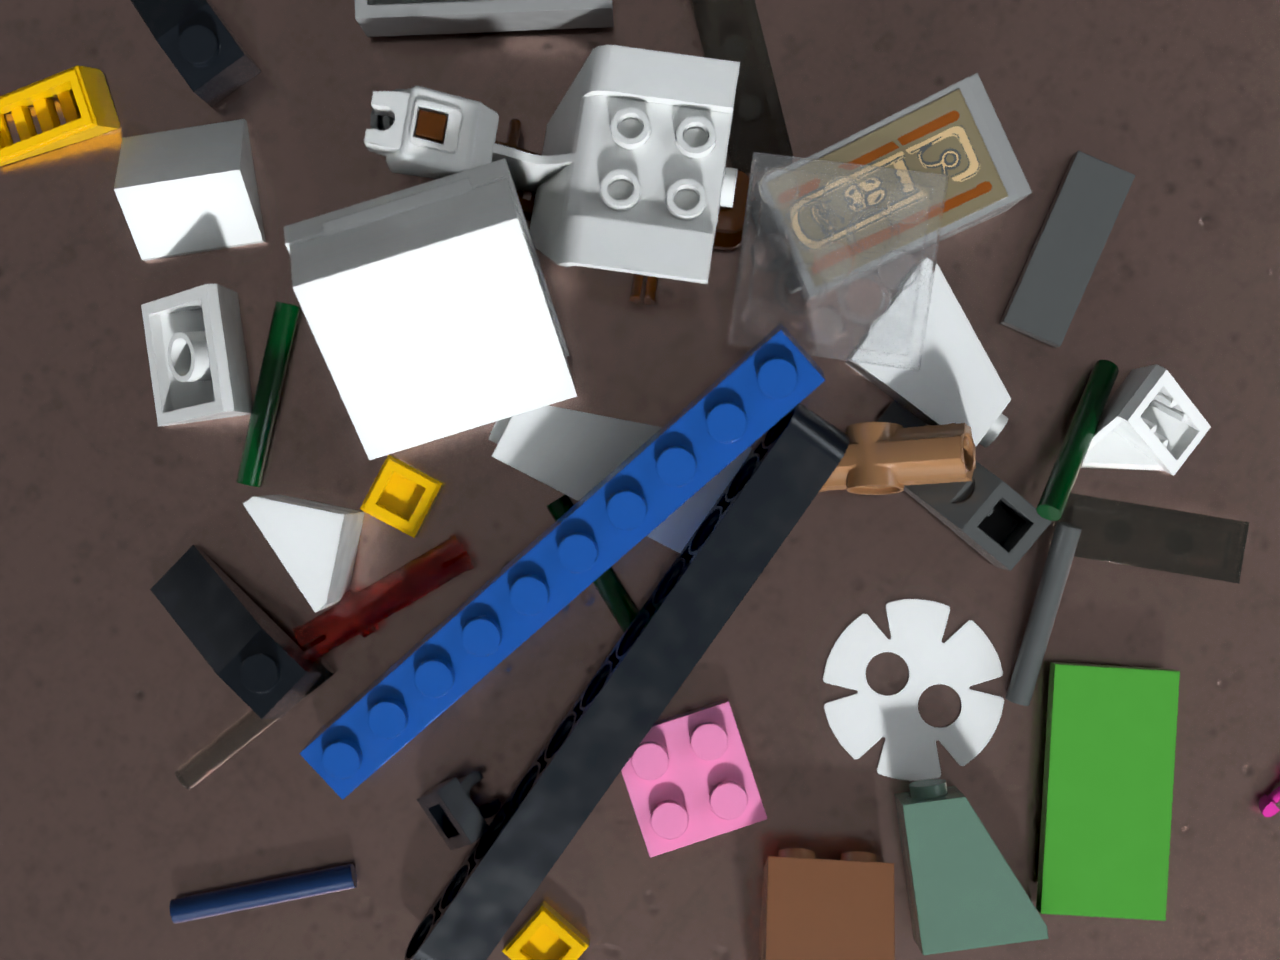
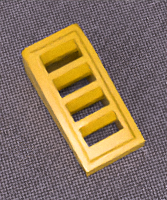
M77 65L0 96V167L94 138L119 128L120 122L103 72L100 69ZM57 97L66 124L63 125L60 124L53 99ZM31 105L34 106L42 133L38 135L28 108ZM9 112L12 113L20 138V142L13 144L4 114Z

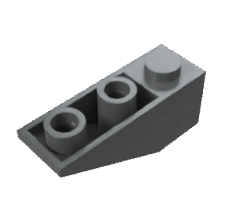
M893 401L876 421L896 423L902 425L903 428L927 425L896 401ZM977 461L972 481L904 486L905 492L997 568L1008 571L1015 567L1052 522L1042 518L1033 505Z

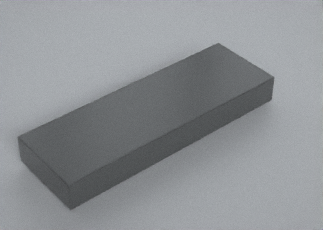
M1079 150L1073 154L1000 324L1055 348L1061 346L1136 175Z

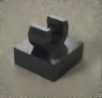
M473 772L461 777L459 780L456 777L434 786L417 799L450 850L473 844L490 831L491 828L485 819L495 815L502 805L498 798L483 804L482 807H478L473 803L470 798V790L473 785L479 783L484 778L480 772Z

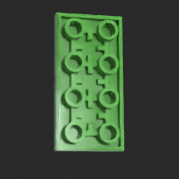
M1050 662L1036 909L1041 914L1166 921L1180 671L1167 668Z

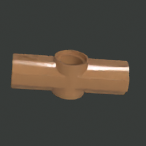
M864 422L849 425L846 427V432H844L850 439L848 448L842 460L819 492L847 489L848 492L854 494L886 495L904 491L905 485L972 481L973 471L976 468V448L972 438L971 427L966 423L907 428L889 422Z

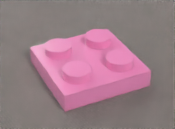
M728 698L655 722L621 770L650 858L768 819Z

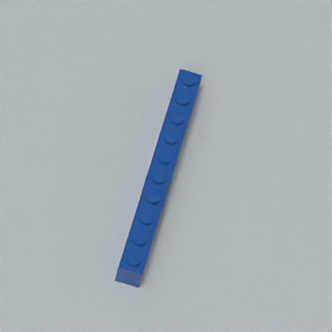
M780 323L321 727L299 754L343 800L825 381L824 371Z

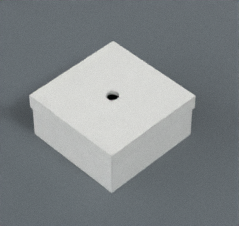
M506 158L284 226L285 245L291 260L293 290L369 460L577 396L567 361L569 352Z

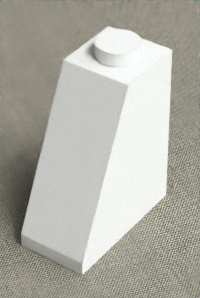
M926 258L918 264L845 363L927 425L966 423L971 427L975 448L978 444L987 448L1007 424L1009 418L1003 415L1002 412L1012 399L940 267L930 258Z

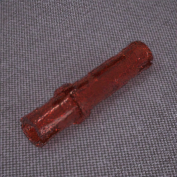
M455 533L449 536V539L356 594L353 590L347 591L340 600L341 603L302 626L298 625L293 628L299 645L302 647L308 643V649L304 651L306 656L314 663L321 656L358 634L363 638L375 632V624L463 572L475 568L466 550L463 551V544Z

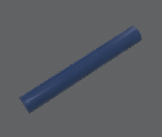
M351 863L170 900V916L172 922L178 924L357 888V875L355 867Z

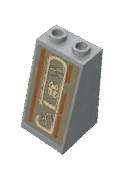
M978 73L759 181L754 191L758 200L750 203V207L763 236L766 238L774 234L784 257L776 260V264L786 288L790 294L800 291L804 302L807 303L1002 214L1030 195L1032 191Z

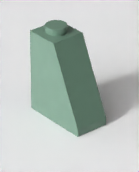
M925 779L910 783V792L894 794L913 938L922 955L1049 939L1047 925L966 796L955 785L947 786L945 779Z

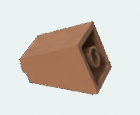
M803 848L781 849L778 851V857L768 856L763 868L758 960H895L894 863L878 862L876 854L859 851L840 854V860L815 859V851Z

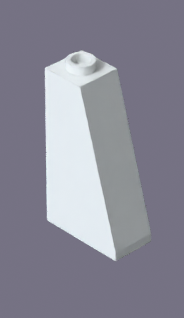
M547 405L496 421L489 440L498 444L492 457L579 501L662 427ZM748 447L650 532L647 537L681 553L745 462L752 448Z

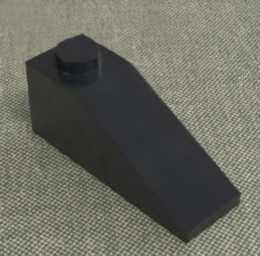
M130 0L158 44L192 91L211 107L261 72L210 0Z
M192 545L150 589L215 673L261 719L283 718L325 674L196 545Z

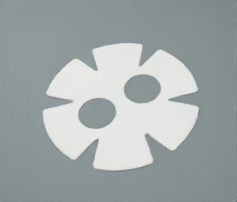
M922 599L891 601L886 604L891 639L884 635L867 614H862L842 632L831 649L826 662L823 681L828 684L857 690L858 693L827 702L824 705L826 717L834 735L854 759H859L882 737H885L877 767L878 774L908 781L939 778L941 776V768L936 745L937 740L960 766H965L984 749L992 738L1000 721L1005 700L1001 696L971 690L969 687L1001 677L1003 675L1001 662L994 646L973 620L967 621L945 643L942 642L950 613L948 605ZM883 652L899 655L905 660L909 669V679L906 686L894 695L876 693L870 688L866 680L868 663L874 656ZM936 684H943L953 688L961 700V712L957 720L949 726L940 728L928 725L921 718L918 711V701L925 689Z

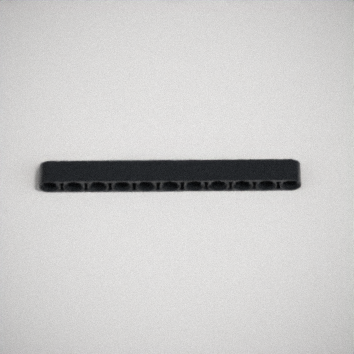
M801 403L796 405L764 433L489 825L491 830L480 837L421 921L408 944L404 957L405 960L488 959L834 472L848 448L850 439L847 434Z

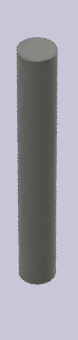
M1057 521L1005 697L1013 703L1024 706L1030 705L1082 528L1079 526Z

